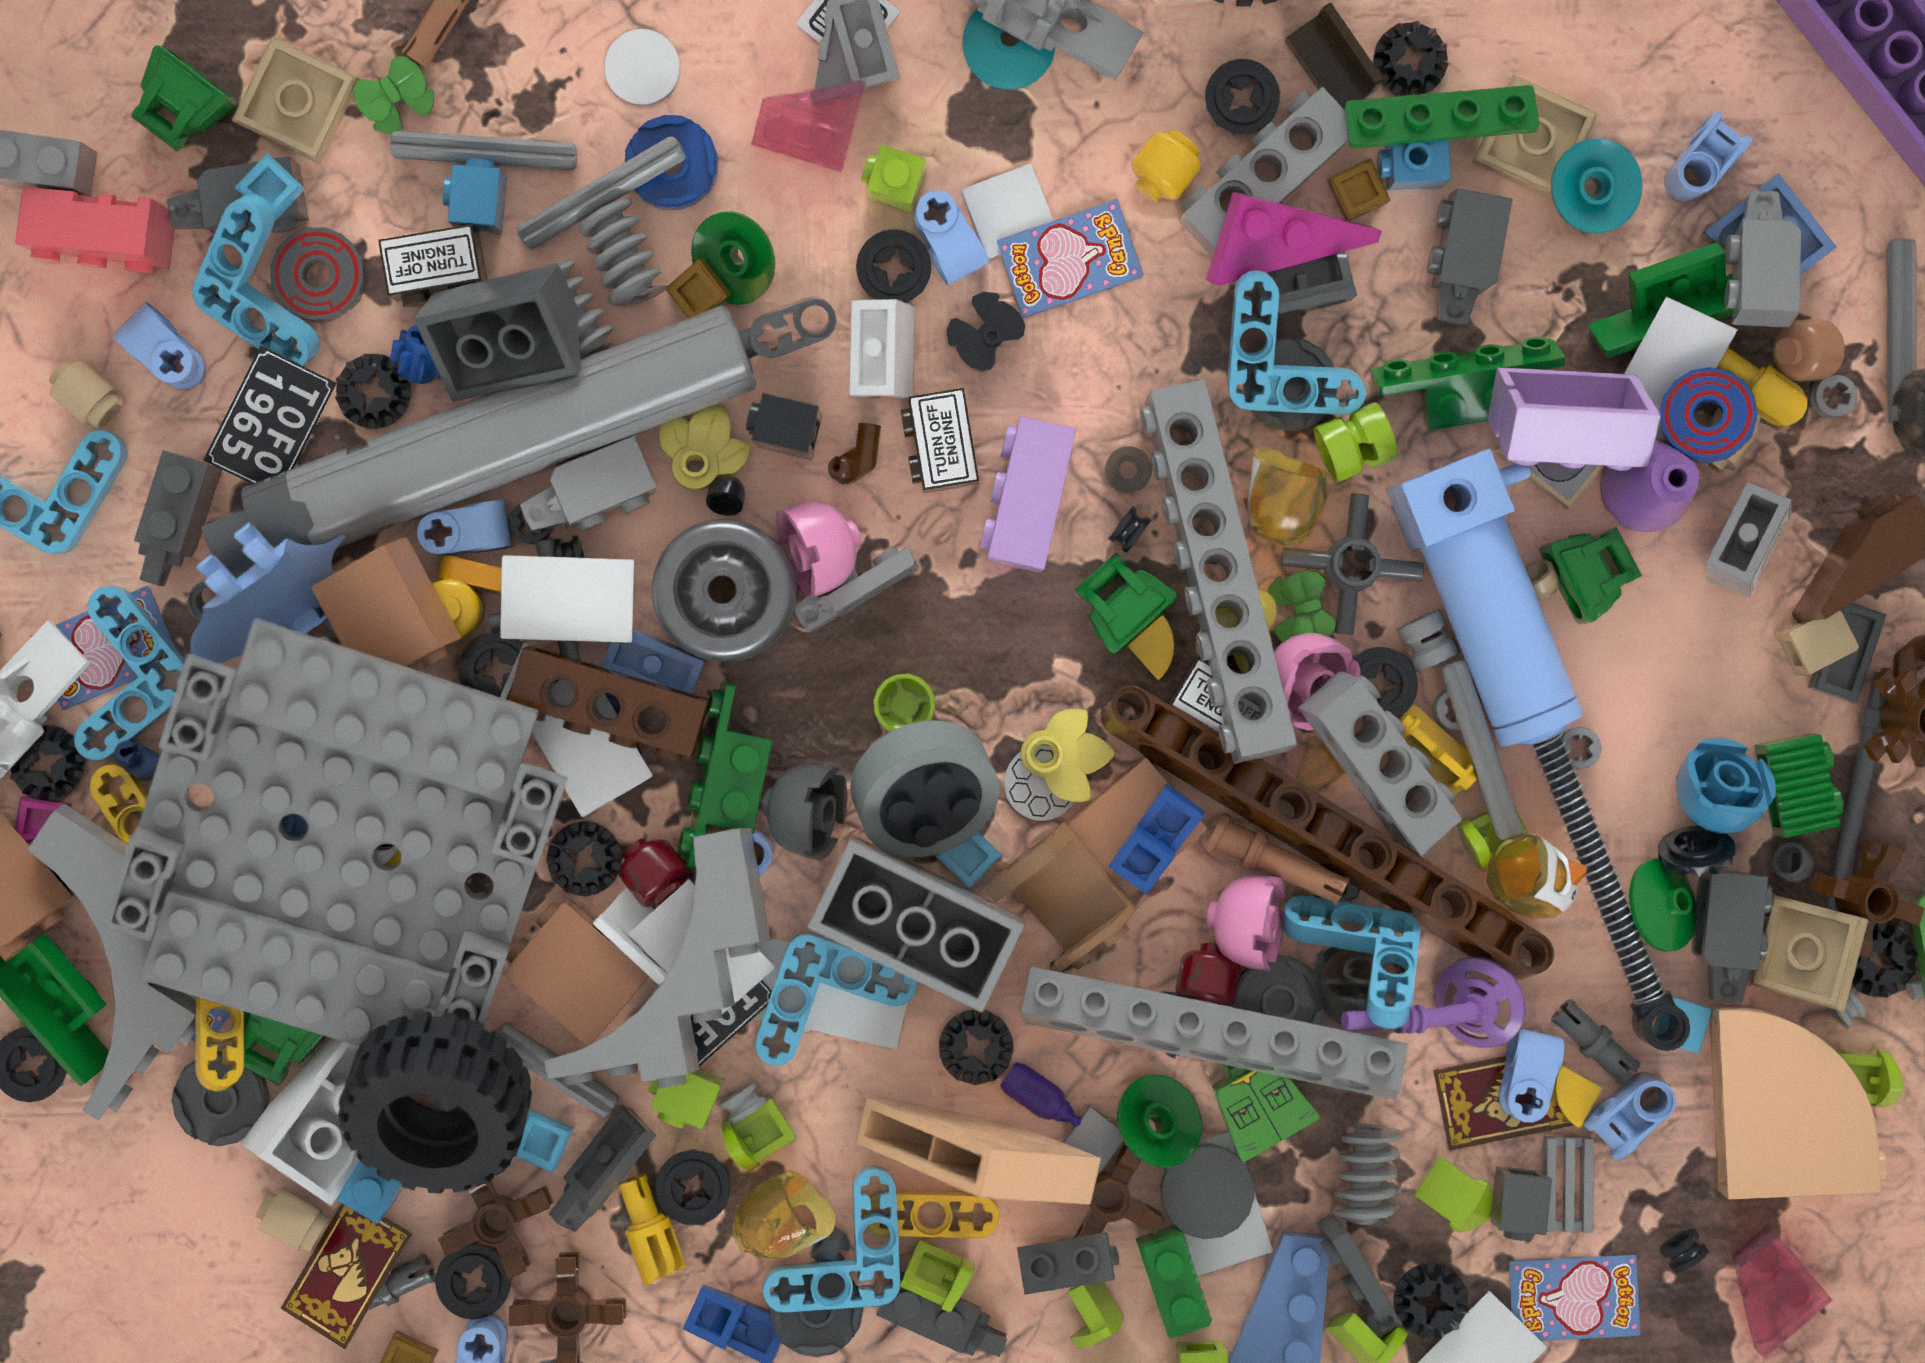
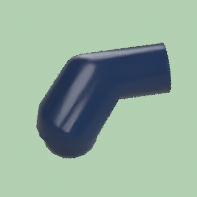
M123 741L115 747L113 755L117 765L125 769L126 772L142 781H150L154 778L161 753L157 754L135 741Z

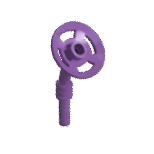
M1467 957L1454 962L1441 974L1435 989L1436 1008L1425 1009L1423 1005H1412L1408 1021L1401 1027L1383 1028L1377 1026L1369 1019L1367 1011H1344L1341 1023L1345 1031L1394 1029L1397 1034H1404L1405 1032L1407 1034L1415 1032L1419 1034L1424 1033L1427 1028L1445 1026L1452 1035L1468 1045L1479 1048H1493L1507 1043L1519 1032L1526 1015V1002L1517 979L1504 966L1483 957ZM1467 972L1486 974L1498 983L1494 986L1481 978H1468ZM1452 982L1458 991L1454 996L1453 1005L1446 1006V991L1449 983ZM1470 987H1478V988H1476V989H1474V990L1471 991V988H1470ZM1508 998L1510 1002V1018L1506 1027L1503 1028L1495 1021L1500 1011L1499 1001ZM1458 1025L1470 1032L1486 1033L1488 1037L1473 1036L1463 1031Z

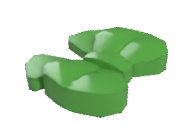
M396 56L391 60L388 76L383 77L379 82L362 79L356 82L352 91L355 103L361 113L370 121H375L373 125L374 130L387 135H391L394 131H402L403 129L395 103L403 99L421 116H427L434 106L435 91L427 89L428 84L422 69L409 57Z
M1301 570L1286 577L1284 581L1281 577L1276 578L1268 588L1267 592L1274 598L1276 605H1294L1297 614L1275 626L1274 632L1280 641L1285 642L1292 636L1305 633H1317L1329 637L1335 632L1336 618L1322 608L1320 596L1327 582L1326 577L1319 571Z

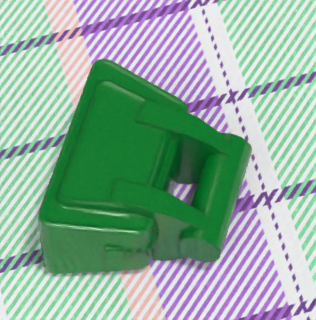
M156 45L152 49L141 81V89L144 93L139 105L133 110L131 117L173 150L179 151L191 135L196 131L205 132L235 110L238 102L177 54L160 45ZM165 107L175 114L177 118L172 125L158 115L157 112Z
M1617 526L1600 534V538L1597 539L1589 533L1570 535L1567 539L1544 544L1539 549L1543 560L1550 561L1557 572L1559 579L1558 589L1578 624L1596 621L1621 597L1622 590L1620 587L1642 576ZM1607 548L1619 573L1613 575L1601 550Z
M1116 552L1075 588L1079 596L1086 603L1089 602L1094 609L1089 614V620L1093 625L1092 628L1097 639H1101L1107 652L1112 656L1118 654L1177 599L1176 591L1159 581L1156 576L1141 569L1133 573L1127 568L1128 565ZM1119 575L1124 584L1103 601L1097 594Z
M244 1011V1067L280 1086L289 1072L288 1068L292 1063L300 1064L304 1062L308 1056L315 1052V1049L327 1036ZM257 1043L278 1054L276 1062L252 1049Z

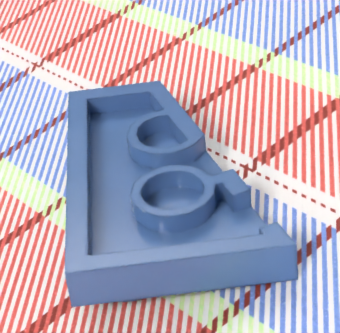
M1282 1231L1260 1281L1261 1286L1252 1307L1247 1312L1241 1325V1332L1236 1344L1228 1355V1363H1320L1329 1259L1319 1244L1326 1239L1324 1235Z

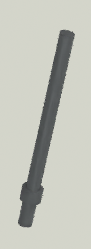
M1874 671L1873 678H1874L1879 672ZM1873 680L1867 708H1861L1858 726L1863 727L1831 877L1834 876L1841 879L1852 874L1875 761L1870 760L1864 745L1872 736L1883 730L1880 717L1887 699L1877 690ZM1827 896L1824 908L1840 912L1835 904V898Z

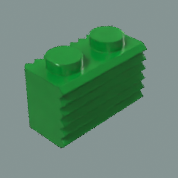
M1807 733L1755 744L1758 761L1761 758L1769 766L1776 784V795L1768 806L1773 836L1786 838L1840 826L1838 815L1843 813V800L1838 788L1832 787L1831 775L1828 769L1833 768L1834 757L1829 743L1823 741L1821 734Z
M1176 1225L1158 1230L1156 1235L1149 1233L1136 1238L1168 1338H1175L1210 1326L1212 1317L1209 1313V1308L1206 1304V1299L1203 1295L1183 1231Z

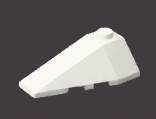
M333 1038L329 1039L267 1106L240 1144L330 1206L341 1193L359 1162L356 1156L358 1150L351 1151L343 1137L344 1132L339 1125L338 1119L339 1102L359 1046Z

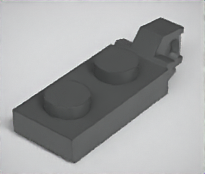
M623 1104L618 1106L563 1177L567 1182L564 1188L565 1193L549 1212V1215L558 1225L576 1232L589 1217L593 1216L600 1209L656 1137V1134L631 1108Z
M1331 1214L1317 1222L1326 1238L1319 1243L1334 1267L1342 1264L1348 1275L1343 1277L1341 1281L1356 1303L1363 1302L1360 1318L1379 1339L1383 1338L1384 1335L1397 1326H1401L1402 1323L1392 1308L1390 1300L1349 1232Z
M900 1271V1283L904 1275L902 1271ZM900 1287L894 1300L879 1306L876 1316L961 1354L964 1352L973 1356L976 1348L1000 1357L1008 1340L1006 1333L987 1325L990 1315L982 1312L980 1306L962 1298L958 1300L953 1310L949 1313L941 1309L942 1305Z

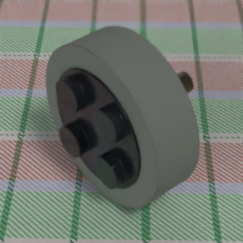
M930 720L905 725L876 741L858 761L852 774L850 792L864 831L873 844L893 855L924 857L945 852L962 844L985 825L998 801L999 781L983 744L972 731L953 722Z

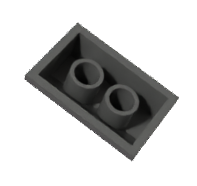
M559 264L435 292L414 318L452 402L578 375L581 370L577 304Z

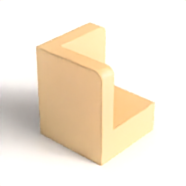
M1841 610L1827 619L1798 621L1775 633L1796 675H1811L1857 651L1859 648Z

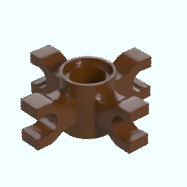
M1882 668L1872 680L1877 690L1887 699L1880 717L1883 731L1872 736L1865 743L1864 748L1870 760L1879 761L1883 754L1887 752L1892 763H1900L1906 757L1908 747L1911 746V758L1915 766L1924 767L1925 679L1921 682L1919 692L1917 693V682L1912 670H1903L1895 679L1890 668Z
M1865 840L1861 851L1862 866L1859 875L1851 874L1841 879L1815 872L1810 890L1835 898V904L1841 913L1868 919L1859 955L1870 958L1873 948V929L1875 923L1883 924L1895 919L1920 925L1924 907L1900 900L1897 888L1888 882L1892 871L1900 861L1903 850L1886 844L1880 845Z
M1125 1143L1111 1171L1097 1174L1091 1204L1089 1205L1090 1210L1074 1238L1102 1233L1108 1222H1117L1123 1218L1134 1222L1156 1235L1164 1220V1217L1161 1216V1211L1131 1197L1127 1185L1142 1160L1136 1157ZM1107 1186L1116 1187L1122 1192L1120 1201L1112 1207H1103L1096 1202L1098 1192Z
M492 1180L479 1187L474 1183L471 1184V1188L468 1191L473 1197L478 1210L471 1221L444 1232L443 1236L438 1239L445 1255L448 1256L479 1241L484 1245L496 1247L509 1279L526 1272L531 1262L520 1244L515 1230L518 1228L520 1221L549 1209L550 1205L554 1203L547 1186L545 1185L519 1199L513 1200L505 1195H497ZM489 1210L502 1212L508 1221L507 1229L496 1231L490 1228L486 1223V1212Z
M560 1252L559 1257L555 1259L557 1292L551 1300L514 1299L513 1305L509 1306V1326L545 1324L547 1330L557 1337V1363H580L579 1333L585 1324L623 1325L624 1319H626V1298L591 1300L589 1295L578 1286L579 1252ZM562 1302L572 1303L579 1310L580 1318L573 1322L565 1321L559 1317L556 1306Z

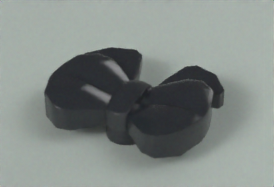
M982 292L972 297L971 303L984 322L978 330L958 318L951 319L946 330L948 345L951 347L957 345L956 351L964 363L979 372L988 371L995 365V350L1003 341L1019 340L1024 336L1025 323L1020 313L1008 303L998 301L1000 298L998 293Z

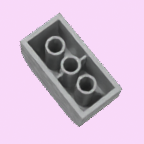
M852 836L807 928L982 1013L1025 925L1021 917L1004 907L898 855L885 852L875 844Z

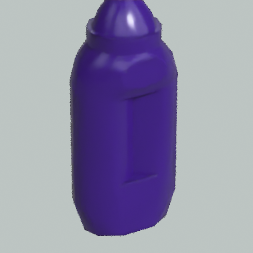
M1015 1062L1000 1085L1007 1096L1039 1118L1046 1120L1054 1119L1056 1122H1071L1074 1127L1081 1124L1082 1118L1074 1114L1070 1102L1066 1100L1065 1094L1057 1085L1026 1064Z

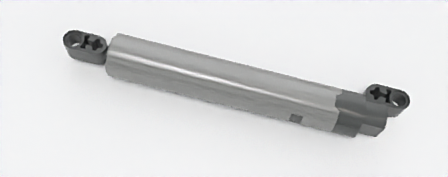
M806 297L758 316L750 328L739 332L729 309L721 305L580 359L581 370L578 375L487 394L369 439V444L366 446L357 445L352 448H346L243 487L241 491L243 508L214 518L201 526L210 553L236 579L256 564L243 552L244 546L234 537V534L248 523L254 526L273 548L286 538L303 545H322L331 542L340 535H345L344 540L336 547V549L380 533L392 527L398 521L402 523L409 522L753 391L757 382L750 358L758 355L770 359L777 358L826 339L832 334L836 326L835 311L830 303L821 297ZM816 305L826 310L828 321L820 331H808L801 324V316L806 308ZM793 313L794 326L802 338L792 341L790 331L778 337L779 345L770 348L767 342H758L757 337L763 334L762 325L771 323L773 329H780L788 325L783 316ZM207 577L191 589L187 598L188 610L199 621H201L203 616L202 607L206 605L203 601L202 593L204 588H209L205 583Z

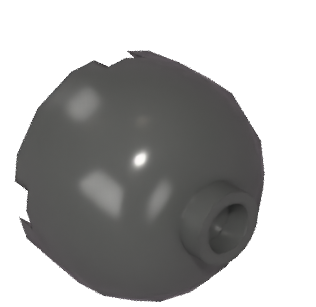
M803 764L788 769L775 782L773 788H769L766 791L762 811L767 816V824L774 840L785 850L802 857L822 860L828 857L836 846L839 838L830 836L835 820L838 824H844L848 798L845 776L835 774L840 770L837 767L822 764Z

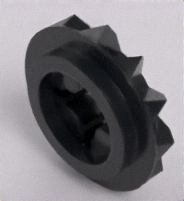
M1419 21L1398 23L1381 36L1374 50L1373 64L1384 79L1382 85L1390 92L1399 96L1427 94L1438 86L1446 73L1449 62L1447 44L1437 34L1436 28H1429ZM1406 43L1413 52L1421 51L1424 53L1428 51V54L1418 63V74L1410 64L1394 66L1406 53Z
M1235 59L1226 62L1215 70L1205 89L1206 111L1209 112L1217 127H1222L1233 135L1254 134L1268 125L1278 110L1280 90L1277 80L1268 68L1254 60ZM1254 83L1256 86L1253 88L1249 98L1253 108L1241 105L1238 109L1235 108L1232 112L1229 111L1234 99L1233 93L1230 92L1231 88L1242 91Z
M896 229L881 231L869 238L858 254L856 263L858 280L868 296L875 300L897 299L908 303L923 293L931 276V259L925 245L911 233ZM897 248L899 249L901 265L908 267V270H913L914 273L898 274L896 281H893V286L889 287L887 271L880 269L879 266H874V263H889Z
M363 354L352 361L346 362L345 368L336 378L335 399L343 415L356 425L369 429L384 428L398 421L406 412L411 400V383L397 372L399 363L390 360V357L380 354ZM379 371L377 377L379 378L378 386L385 390L384 392L390 394L391 397L390 399L374 397L371 404H368L367 410H365L367 403H365L366 394L356 388L355 385L356 383L360 385L363 383L371 384Z
M500 632L487 633L477 637L469 643L460 658L459 678L461 684L500 698L512 670L509 673L503 674L502 690H499V684H496L493 676H486V674L478 675V671L485 670V667L492 665L494 649L501 663L514 665L523 643L519 639H502Z
M1375 647L1366 649L1353 658L1359 663L1360 675L1365 678H1376L1377 672L1380 671L1381 664H1383L1384 679L1392 681V684L1399 685V689L1391 688V690L1382 692L1378 703L1384 712L1389 711L1398 718L1408 711L1417 695L1418 678L1412 663L1407 657L1391 648Z
M44 725L42 726L44 733L10 768V779L18 785L22 794L39 800H55L68 795L78 786L84 774L85 758L75 747L74 735L63 728ZM40 750L45 755L55 756L62 754L63 756L50 766L51 776H48L45 770L30 771L34 763L40 760L38 753Z
M580 821L563 827L550 841L546 862L551 879L566 893L586 897L598 894L612 885L622 865V852L616 837L607 828L598 823ZM591 841L595 842L591 848L593 850L591 858L602 869L585 867L575 877L573 874L576 871L577 861L571 857L572 854L568 853L566 849L581 852L586 846L590 845Z
M1688 826L1670 832L1658 844V859L1663 861L1665 869L1677 870L1679 876L1692 873L1700 877L1702 873L1707 872L1719 874L1721 868L1732 866L1733 856L1736 855L1735 842L1727 833L1711 832L1700 826Z
M1875 923L1871 954H1881L1883 949L1886 948V957L1892 960V963L1896 964L1895 968L1882 967L1877 974L1875 973L1876 964L1870 962L1869 958L1859 955L1851 986L1867 996L1888 998L1892 994L1906 990L1907 982L1910 981L1911 977L1917 975L1915 964L1916 958L1919 956L1910 941L1911 937L1896 926L1886 923Z
M973 1009L957 1014L945 1025L939 1039V1054L945 1069L956 1080L975 1086L995 1081L1009 1067L1014 1050L1012 1035L1007 1025L997 1015L985 1010L981 1013ZM966 1030H969L970 1034L974 1035L978 1041L985 1038L987 1040L992 1037L995 1038L984 1048L987 1064L983 1065L982 1061L978 1060L975 1055L968 1057L965 1055L959 1059L958 1056L963 1054V1051L968 1047Z
M27 1027L13 1030L0 1040V1089L9 1097L22 1102H36L50 1097L64 1085L63 1081L67 1072ZM26 1051L32 1057L38 1055H46L47 1057L43 1064L37 1067L38 1076L32 1070L20 1071L18 1073L15 1071L16 1068L21 1066V1063L27 1060Z
M696 1149L675 1153L661 1167L655 1184L656 1198L661 1209L671 1219L685 1225H700L716 1218L725 1208L731 1190L727 1168L716 1159L713 1153H706ZM700 1170L704 1171L701 1187L712 1197L696 1193L692 1199L689 1198L687 1203L684 1204L682 1201L685 1197L686 1186L675 1176L691 1180L695 1174L698 1175Z
M472 1243L444 1257L437 1269L435 1285L440 1301L451 1313L465 1319H481L493 1314L504 1304L510 1291L512 1278H508L500 1256L495 1252L493 1246L486 1247ZM480 1264L483 1265L481 1280L487 1284V1287L478 1286L473 1292H470L468 1297H465L464 1294L467 1290L465 1287L468 1281L462 1277V1273L471 1274Z
M1437 1263L1420 1264L1408 1270L1399 1280L1394 1292V1309L1402 1325L1410 1332L1422 1339L1426 1337L1442 1339L1451 1331L1458 1330L1464 1316L1469 1313V1293L1462 1279L1452 1269ZM1437 1284L1438 1297L1449 1307H1435L1432 1314H1429L1428 1317L1424 1304L1413 1297H1430L1432 1290H1435Z

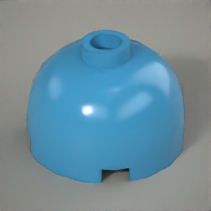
M1724 738L1705 739L1689 752L1676 776V796L1679 805L1693 823L1705 830L1719 834L1743 831L1764 815L1776 795L1775 779L1769 766L1761 758L1756 763L1745 754L1748 748L1739 742Z

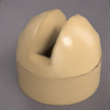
M1539 560L1525 567L1538 601H1546L1549 599V593L1555 594L1559 587L1558 574L1550 561Z

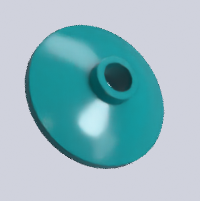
M977 8L967 21L962 44L966 63L973 74L985 84L1002 90L1025 88L1039 80L1052 63L1055 47L1052 51L1044 47L1038 50L1020 39L1012 47L1005 46L1000 38L1006 31L982 19L983 13L977 11Z
M1592 138L1574 144L1559 158L1551 177V196L1557 212L1570 226L1586 233H1604L1622 226L1634 214L1642 196V175L1637 161L1625 147L1609 139ZM1588 179L1593 180L1597 187L1593 196L1588 195L1584 189L1585 182Z

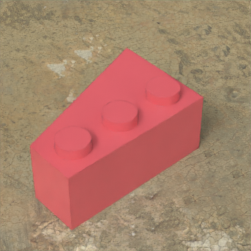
M22 187L15 244L30 250V258L60 262V255L78 257L77 264L82 266L106 269L107 261L125 263V271L153 275L154 267L170 269L175 228L171 225L168 208L152 198L138 197V201L135 203L116 200L117 196L109 194H99L98 198L78 195L74 191Z

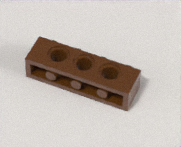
M533 646L522 648L508 701L538 710L537 721H545L546 715L564 720L563 728L590 735L591 730L596 729L609 733L608 741L614 744L636 748L637 742L656 747L654 751L656 756L681 762L683 755L692 757L695 754L711 700L703 696ZM555 680H566L572 685L574 699L570 704L563 705L554 700L551 688ZM610 693L619 700L620 712L617 717L606 718L599 713L597 699L600 694ZM646 707H657L664 712L666 725L663 730L655 732L644 726L642 713Z

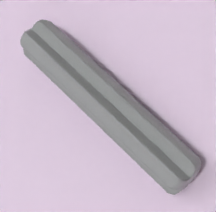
M505 1023L497 1031L506 1039V1047H514L523 1060L522 1065H525L526 1068L601 1117L609 1115L619 1098L615 1092L595 1079L564 1086L563 1077L547 1080L544 1061L558 1057L557 1054L509 1023Z

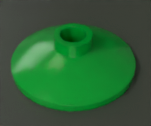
M723 211L709 216L698 226L692 240V262L694 263L701 258L707 261L732 294L725 302L743 305L753 302L764 295L774 278L775 255L772 244L760 225L742 213ZM738 249L742 252L744 260L740 258Z
M1655 858L1643 862L1635 870L1629 888V905L1634 924L1643 939L1653 948L1662 952L1680 950L1689 943L1696 927L1697 906L1693 889L1685 875L1679 876L1677 870L1665 869L1662 860Z
M1146 1075L1133 1081L1123 1091L1117 1108V1122L1125 1144L1136 1157L1155 1167L1170 1168L1187 1161L1196 1152L1202 1136V1119L1194 1098L1186 1088L1177 1081L1163 1075ZM1149 1119L1154 1122L1156 1131L1151 1127Z

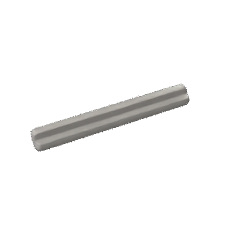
M394 131L390 138L391 154L395 158L459 163H466L467 159H484L495 162V165L573 170L577 164V147L575 144L567 142Z
M674 137L665 138L517 227V232L521 241L527 248L534 249L589 217L591 213L616 201L685 159L682 146Z
M1907 238L1894 239L1887 245L1888 421L1891 424H1911L1917 419L1916 242L1913 239Z
M1464 660L1447 663L1441 667V673L1472 765L1474 766L1475 774L1478 776L1477 780L1496 837L1501 841L1510 840L1521 835L1523 830L1468 665Z

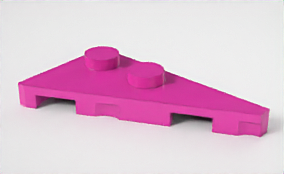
M1233 192L1206 280L1220 286L1238 281L1248 271L1260 270L1268 273L1339 252L1378 243L1382 231L1372 226Z

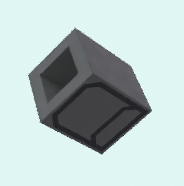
M1496 1166L1493 1190L1494 1207L1490 1222L1499 1231H1504L1503 1237L1512 1240L1531 1241L1532 1234L1547 1235L1552 1178L1540 1170Z

